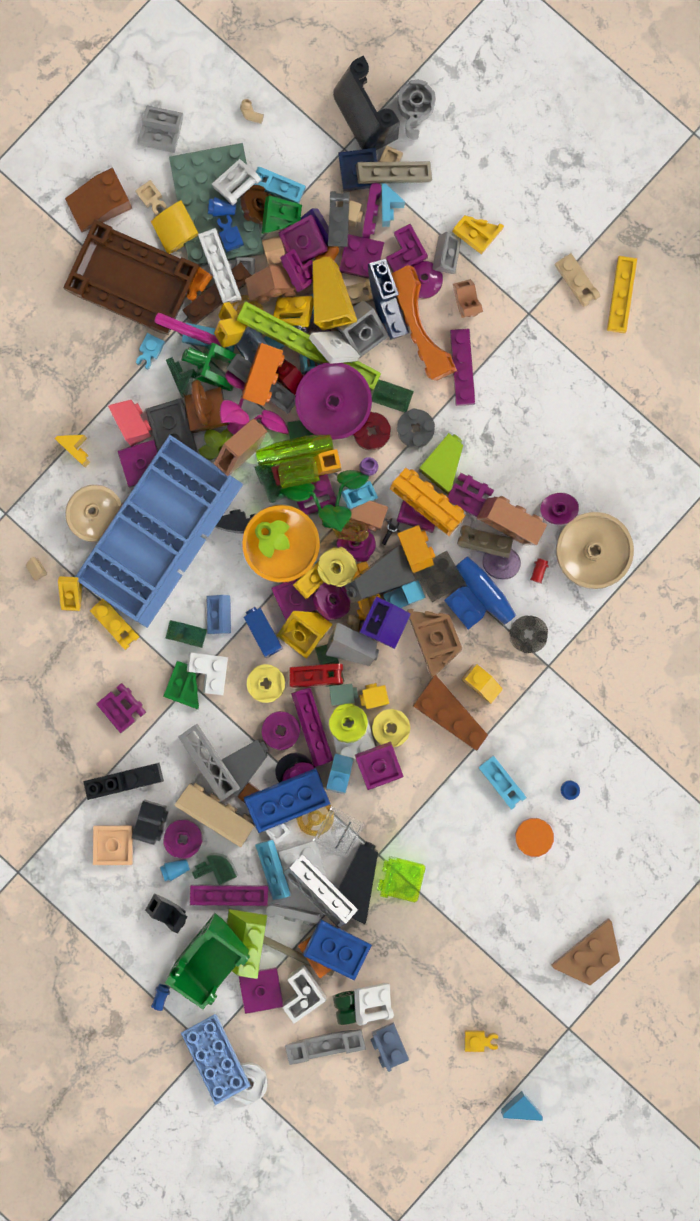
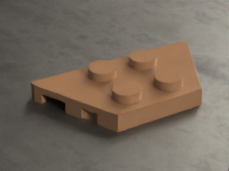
M407 609V612L411 614L409 620L432 678L462 651L461 643L449 614H435L429 611L423 613L413 611L414 609Z
M608 918L551 964V966L591 986L620 962L612 921Z

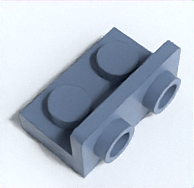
M394 1022L372 1031L373 1038H371L374 1049H378L381 1054L378 1059L382 1068L386 1067L387 1071L390 1072L392 1071L391 1068L409 1061Z

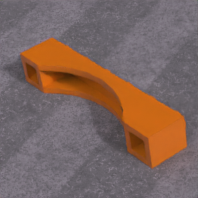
M407 265L393 272L392 277L399 293L397 301L400 309L404 312L405 316L403 317L406 325L412 331L410 336L419 348L418 355L426 365L425 372L428 378L438 381L456 372L457 369L450 353L438 347L429 338L422 326L418 308L421 283L415 268Z

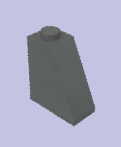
M258 739L222 759V762L240 787L239 790L234 792L235 796L241 793L267 758L266 752L269 750L264 741L260 742Z

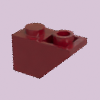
M284 359L282 366H278L276 371L278 374L277 381L295 395L298 385L304 376L296 366Z

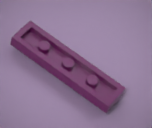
M470 329L450 330L452 360L457 369L453 373L456 406L475 405Z
M311 688L291 693L314 767L332 762L333 757Z
M190 885V905L268 906V885Z

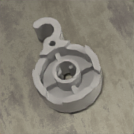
M419 79L410 80L408 84L400 89L398 95V110L407 119L405 134L412 140L419 138V130H412L411 127H417L421 121L429 118L433 113L436 101L435 91L427 85L426 81ZM415 98L419 99V103L413 102Z

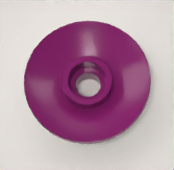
M422 261L412 266L415 268L421 283L419 298H430L436 295L443 284L442 272L433 270V263L429 261ZM426 275L428 279L422 280L421 276Z
M554 493L543 500L540 511L542 517L547 522L562 525L575 519L579 512V504L573 496L567 493Z

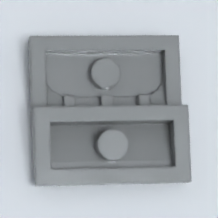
M147 105L142 118L138 145L175 153L183 113Z

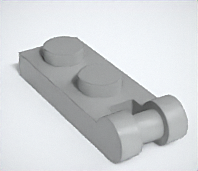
M270 903L266 908V915L268 917L281 915L284 916L285 920L295 922L296 919L303 920V924L314 926L315 923L318 924L321 913L276 903Z

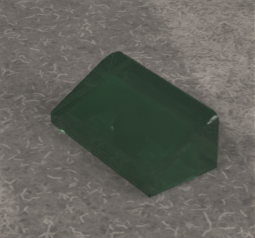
M378 379L372 395V402L405 413L409 408L414 391Z

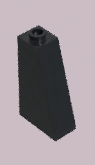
M368 841L365 844L360 842L338 887V890L358 909L351 918L363 924L367 921L378 857V850L375 849L376 845Z

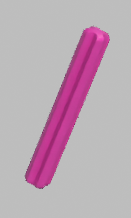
M158 313L155 317V323L208 345L215 343L221 346L217 337L213 334L161 313Z

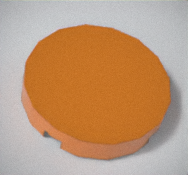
M529 818L518 826L515 832V842L524 854L531 857H539L551 849L554 842V833L551 826L544 820Z

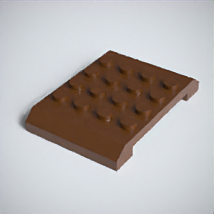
M94 219L63 288L74 296L154 331L169 335L171 329L155 323V317L158 313L176 319L199 269V264L183 257L178 258L116 231L111 226Z

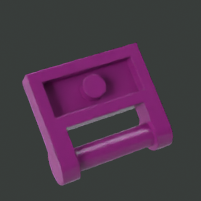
M327 474L306 481L315 486L313 492L317 498L329 495V500L319 503L321 509L325 505H333L335 507L336 496ZM312 496L307 500L297 501L299 509L305 514L310 515L318 512L316 504L307 508L304 506V503L314 500Z

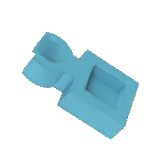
M147 333L139 348L143 355L137 358L136 364L140 365L141 361L146 360L145 368L147 370L150 369L152 364L151 358H158L165 341Z

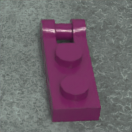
M373 183L369 191L362 237L370 239L371 234L374 235L376 223H373V217L378 215L379 205L376 204V200L381 197V185L379 183Z

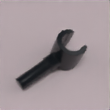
M393 518L388 521V530L382 541L383 545H386L392 533L396 532L399 528V522L396 526L391 525Z

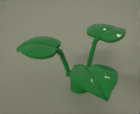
M346 470L337 475V482L341 485L335 507L333 505H325L321 509L316 494L313 492L315 486L306 481L289 483L280 490V494L294 501H304L312 496L318 508V515L322 520V526L334 528L341 532L352 516L348 508L339 506L341 492L345 486L349 489L362 487L368 481L369 476L356 470Z

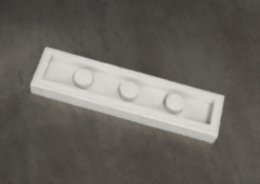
M216 228L198 234L222 302H230L232 304L242 300Z

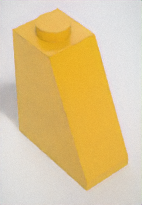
M478 664L473 665L461 679L490 704L503 690L498 682Z

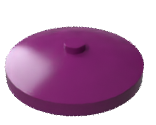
M323 363L311 369L300 381L295 396L296 411L303 425L316 436L331 440L343 439L355 434L366 423L372 408L371 390L366 379L355 368L344 363Z

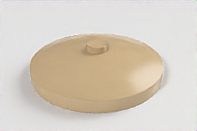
M589 512L575 517L574 520L562 529L556 545L557 561L564 575L576 585L588 589H602L617 583L628 572L634 556V545L628 529L617 518L601 512Z

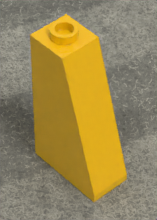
M330 256L314 260V323L323 331L357 322V317L338 264Z

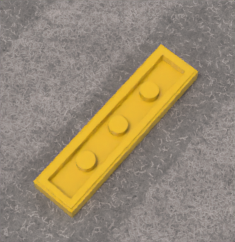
M618 256L607 331L627 332L637 258Z

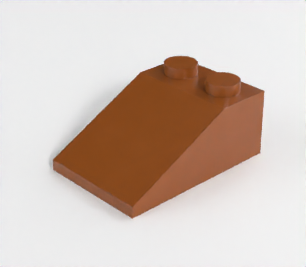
M113 167L94 176L65 198L81 232L89 230L94 219L103 223L132 209Z

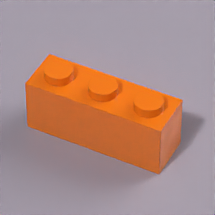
M259 343L241 398L262 406L265 405V402L269 403L272 392H270L271 385H275L278 378L277 368L278 366L281 367L284 361L283 350Z

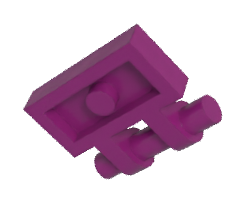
M460 473L457 479L464 483L462 487L456 483L454 484L448 495L449 502L454 506H460L467 513L477 517L486 501L482 496L485 493L491 497L494 490L489 488L488 484L484 482L482 484L474 480L473 476ZM468 486L479 490L477 495L467 490Z
M121 683L116 687L120 692L117 697L111 691L96 705L116 729L123 733L136 722L132 716L133 713L137 712L142 717L146 711L142 707L143 704L133 697L132 691ZM123 699H126L132 706L128 710L121 703Z

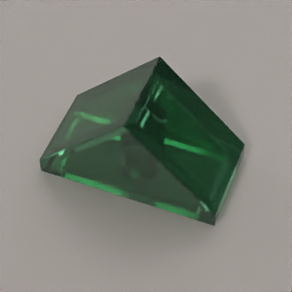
M170 620L165 639L203 648L207 629Z

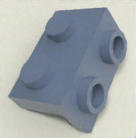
M247 326L241 340L235 346L242 357L253 363L259 343L268 344L262 337V333Z

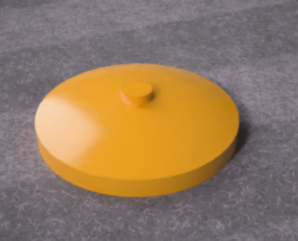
M273 505L260 510L250 519L244 530L242 547L248 565L256 574L273 582H289L302 577L312 568L319 554L320 539L314 522L303 511L289 505ZM276 520L283 521L290 526L287 532L284 533L289 540L290 548L286 550L274 549L272 557L268 558L259 549V539L256 537L255 529L261 522H269L271 524ZM263 528L261 530V533L263 535H268L269 531L268 529Z

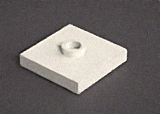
M339 331L311 333L309 337L330 364L358 361L360 357Z

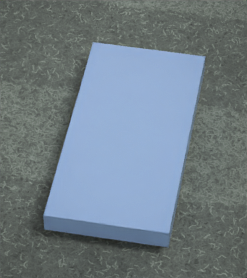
M217 1014L181 1032L215 1105L251 1086Z

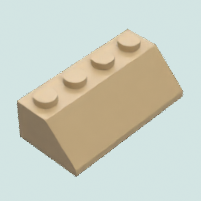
M190 783L174 806L237 846L242 847L255 826L252 817L245 813L242 816L236 812L238 809L229 803L227 805L223 804L217 795L213 793L209 795L204 792L205 788L198 783L194 785Z

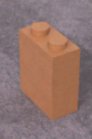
M253 418L224 443L214 465L225 475L229 476L258 450L268 431Z

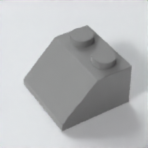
M364 300L353 307L357 322L336 327L360 355L359 358L389 337L374 308Z

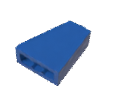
M254 607L246 611L247 615L244 616V619L264 657L268 658L282 650L283 647L262 609Z

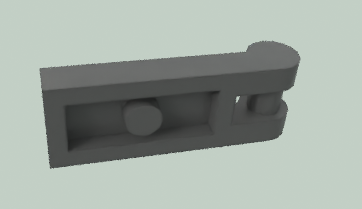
M330 191L328 246L348 247L350 192L342 194ZM336 201H343V207H336Z

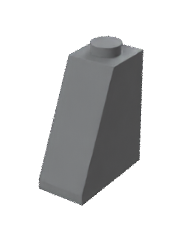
M337 623L329 637L326 655L370 666L373 660H377L379 649H376L377 641Z

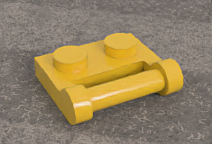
M312 296L277 298L273 316L291 326L301 325V327H309L314 299Z

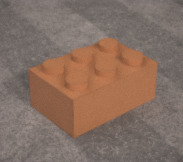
M503 496L487 498L476 518L525 546L537 545L547 524L542 522L543 519L535 514L532 516L527 514L525 508L516 505V507L511 505L510 500Z

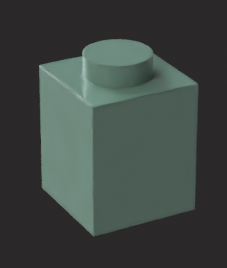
M352 684L329 686L332 706L355 703L354 699H358L357 687H353Z

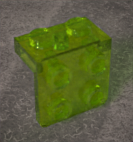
M388 856V861L384 860L382 872H385L383 880L379 879L377 891H380V897L388 898L390 896L410 902H417L426 869L425 865Z

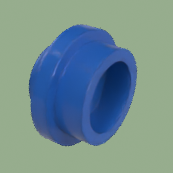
M569 780L562 784L560 791L565 799L573 800L579 796L580 787L576 782Z

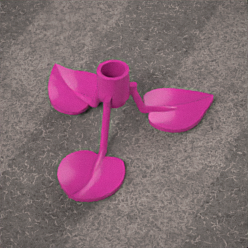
M227 370L225 374L227 381L235 388L242 389L243 391L245 382ZM243 398L240 399L238 405L233 401L224 400L220 406L221 423L230 422L227 429L234 435L250 422L248 414L241 408L244 401ZM263 410L261 415H257L254 418L256 421L260 419L262 425L270 430L289 434L285 421L273 411Z

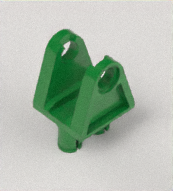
M215 343L206 346L203 353L191 347L184 350L181 360L197 366L194 379L218 388L221 387L227 391H233L234 386L226 378L210 371L211 367L208 365L212 358L230 363L236 355L235 353Z

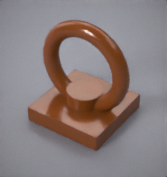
M194 380L191 384L192 394L184 396L191 433L229 425L228 422L221 423L220 406L224 401L222 388L204 391L201 382Z

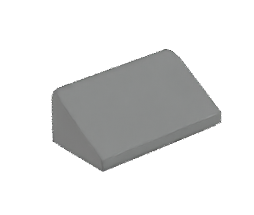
M448 232L438 236L433 270L455 274L461 238Z

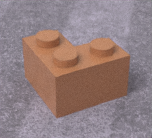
M270 265L245 279L250 301H258L259 304L267 303L270 298L283 295L285 298L293 297L297 292L283 266Z

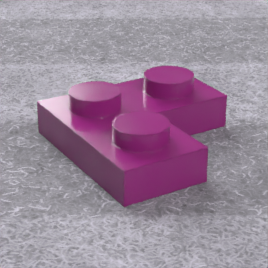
M411 223L394 232L401 250L386 257L392 272L407 265L414 266L428 259V255Z
M295 249L286 252L280 257L282 265L291 278V283L297 292L313 283L312 260L302 265Z

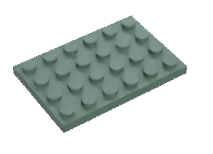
M243 143L169 156L177 202L182 200L198 233L216 228L228 261L235 260L236 257H251L264 254L259 224L247 221L244 218L240 197L237 199V203H235V215L229 216L232 219L231 228L237 226L244 246L226 252L219 232L224 230L219 228L217 219L220 218L221 223L226 224L228 223L227 215L212 217L211 214H208L209 198L214 199L215 197L228 202L225 197L214 189L212 183L239 159L247 165ZM244 180L238 187H236V188L231 192V194H232L237 188H239L246 180ZM199 236L186 242L188 260L199 264V266L208 265Z

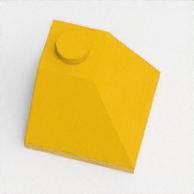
M293 611L276 636L307 659L333 624L317 612Z

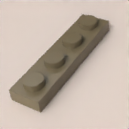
M430 161L358 162L356 164L358 184L427 183L432 181Z

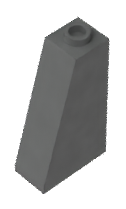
M402 545L389 550L345 585L351 603L385 593L415 581Z

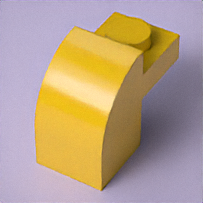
M230 302L223 303L218 314L221 321H219L214 334L224 348L237 344L241 340L247 325L236 320L238 314Z

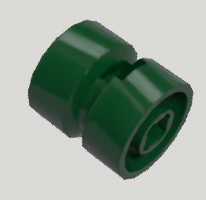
M345 991L333 995L334 1007L338 1009L336 1012L338 1024L356 1023L355 992Z

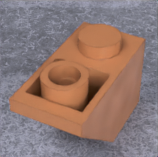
M368 501L350 510L352 516L348 523L356 526L360 523L366 525L365 528L370 531L376 532V529L381 530L388 507Z

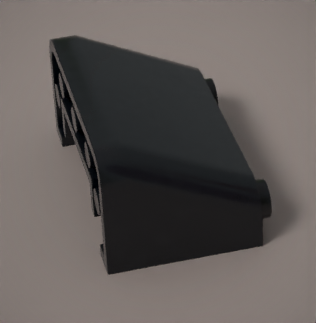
M363 55L350 64L335 86L333 97L360 148H376L378 150L398 139L400 121L393 110L385 108L377 112L363 87L367 83L366 76L369 73V65Z

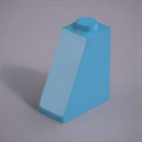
M339 754L334 755L326 790L340 794L346 793L354 758Z

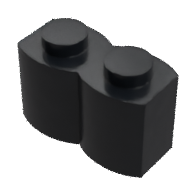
M143 800L132 839L153 845L156 844V841H160L163 830L160 829L162 822L166 823L169 814L166 811L167 806Z

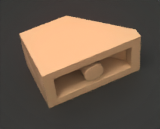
M280 236L262 240L268 266H283L280 257L285 254Z

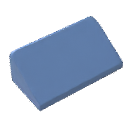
M230 595L207 596V634L231 633Z

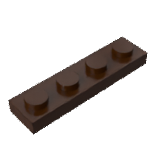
M241 262L231 270L238 290L246 285L245 279L252 275ZM216 283L182 310L193 324L197 325L223 304Z

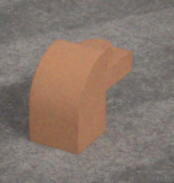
M471 279L453 284L456 303L462 318L475 317L483 312L482 304L477 299L475 284Z

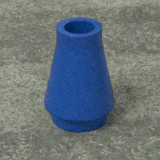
M215 197L214 199L209 198L208 214H211L212 217L235 215L236 204L231 205L229 202Z

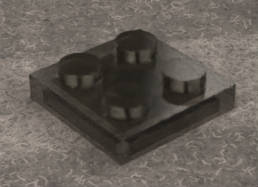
M448 551L432 558L433 566L415 572L431 602L465 585Z

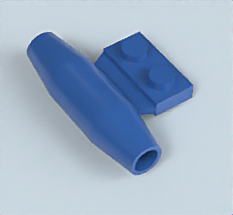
M467 556L456 565L467 586L458 588L444 601L468 630L484 617L486 610L504 625L516 616L503 592L474 561Z

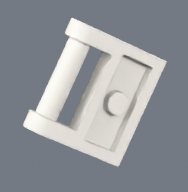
M239 159L216 179L212 186L231 205L237 203V199L255 183L258 184L261 178ZM244 180H246L239 188H237V189L231 194V192H232L236 187H238Z
M382 983L354 989L356 1022L359 1026L366 1025L370 1021L393 1018L390 984ZM382 1007V1011L365 1014V1009Z

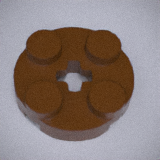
M253 185L240 196L244 218L256 224H263L265 198L272 196L264 191L266 189L263 186Z

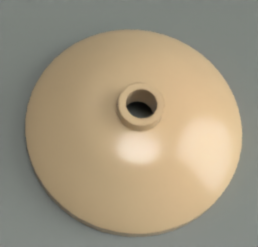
M88 485L82 487L70 497L65 510L67 525L80 539L90 542L99 541L122 507V503L119 497L105 486ZM94 507V512L89 513V509Z

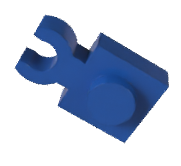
M227 215L228 223L222 224L220 218L217 219L219 228L224 230L219 232L226 252L244 246L237 226L231 228L232 219L229 215Z

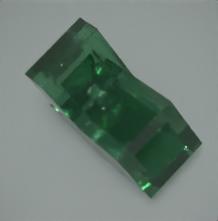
M220 853L207 855L206 858L209 863L206 864L203 861L195 865L196 869L192 871L194 879L213 871L219 885L238 876L233 862L227 856Z

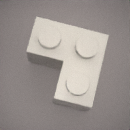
M304 964L289 974L287 979L296 994L285 1001L282 1008L293 1024L326 1001V995Z

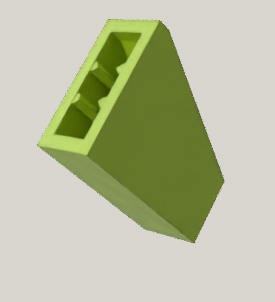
M450 433L447 434L419 468L420 473L447 495L452 489L463 449L462 440L457 435H451Z

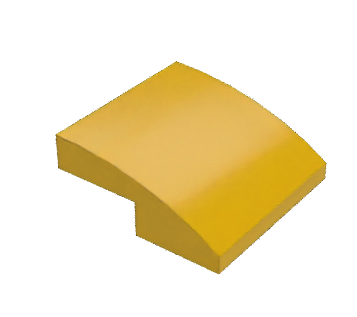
M182 200L165 209L151 221L164 249L169 254L184 247V243L197 237L199 234Z

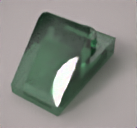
M173 357L166 359V362L180 395L184 398L190 389L196 371L191 369L181 373L183 370L179 361L175 362Z

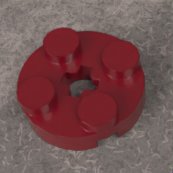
M371 411L363 427L353 434L354 439L365 450L380 449L390 439L391 426L382 414ZM375 427L377 434L369 436L367 428Z

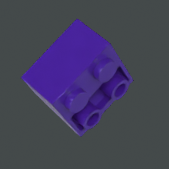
M376 597L360 634L395 649L411 614L394 604Z

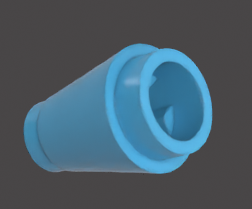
M186 859L164 863L160 867L164 880H170V882L190 870Z

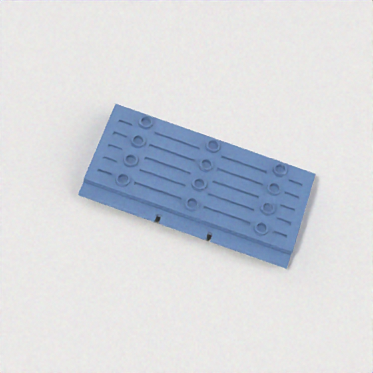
M169 434L75 577H78L79 583L148 628L183 576L178 570L180 569L182 572L187 570L206 541L205 538L201 537L202 534L209 537L243 484L231 475H225L216 465Z

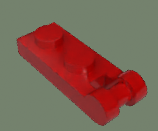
M343 664L290 667V687L342 685L343 677H341V671H343ZM333 671L334 677H329V672Z

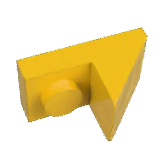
M64 435L54 438L84 467L90 463L87 459L89 455L82 448H79L87 439L85 435Z
M59 576L58 589L61 610L80 611L82 584L79 583L78 577Z

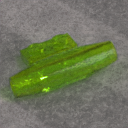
M331 434L307 435L279 441L255 452L258 465H280L278 471L283 489L320 481L314 457L320 453L334 450Z

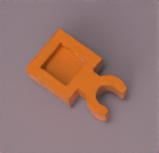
M199 267L186 297L194 301L197 297V292L199 290L203 292L213 276Z

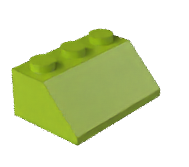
M232 909L228 911L227 925L249 949L248 955H250L244 966H235L232 970L237 976L258 978L267 915Z

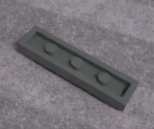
M237 353L226 369L246 383L252 363ZM276 382L270 388V392H272L270 401L289 414L295 406V395Z

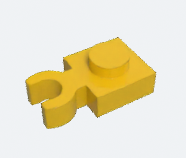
M465 1030V1052H485V1046L492 1050L498 1049L497 1044L493 1045L490 1043L492 1039H498V1034L491 1033L485 1036L484 1031Z

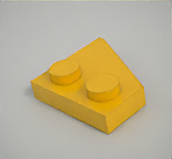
M464 215L452 232L482 255L503 230L504 225L489 224L487 220H477Z

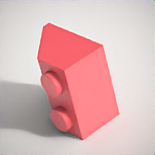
M127 400L108 406L125 440L131 447L151 437L149 431L152 429L147 419L143 421L140 415L143 411L138 403L134 404L132 400Z

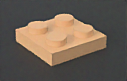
M94 825L93 865H133V825Z

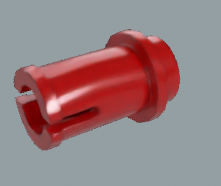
M537 558V561H534L535 567L530 580L542 584L546 568H549L548 561Z

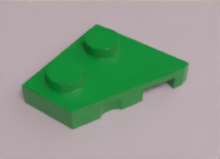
M267 196L265 198L262 234L289 227L300 221L302 204Z
M176 661L163 697L199 709L196 673L187 672L188 664Z

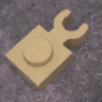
M151 180L135 191L147 208L152 205V210L156 216L159 215L158 207L161 206L164 210L167 209L166 204L159 200L162 198V195Z

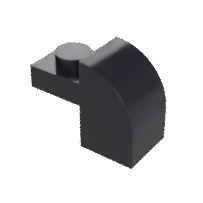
M155 893L145 909L151 918L164 923L172 932L177 934L185 925L188 917L185 914L186 911L179 905Z

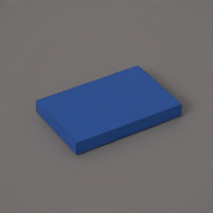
M320 919L302 955L355 981L372 945Z

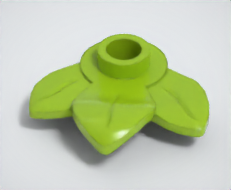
M227 428L221 434L216 430H207L204 434L206 445L198 449L199 453L208 460L217 458L224 443L233 434Z
M276 520L271 524L269 522H261L257 525L255 534L259 539L258 546L263 555L271 558L274 549L286 550L290 548L289 540L284 534L290 527L287 523ZM263 528L268 529V535H263L261 530Z

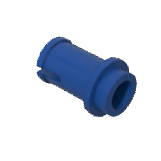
M159 984L155 988L156 994L151 1008L163 1011L167 995H170L169 986Z

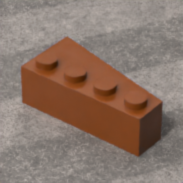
M436 675L432 677L413 704V707L476 751H478L488 736Z

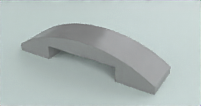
M362 1029L323 1034L285 1045L289 1065L343 1052L347 1054L366 1050Z

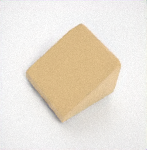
M30 558L26 568L32 578L37 581L47 575V572L38 558Z

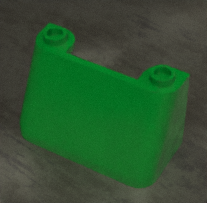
M214 913L178 957L165 984L204 1010L208 1004L210 1006L217 998L215 994L217 988L235 966H244L250 958V955H248L249 949L227 923Z

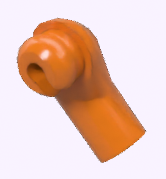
M328 246V251L315 257V260L329 256L335 260L339 253V247Z

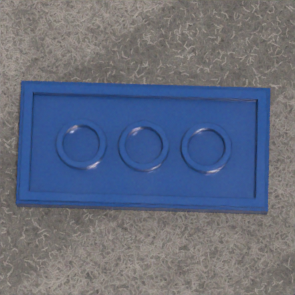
M316 768L244 797L258 833L331 804Z

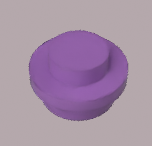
M371 457L364 458L359 465L360 472L368 476L374 475L378 471L377 461Z

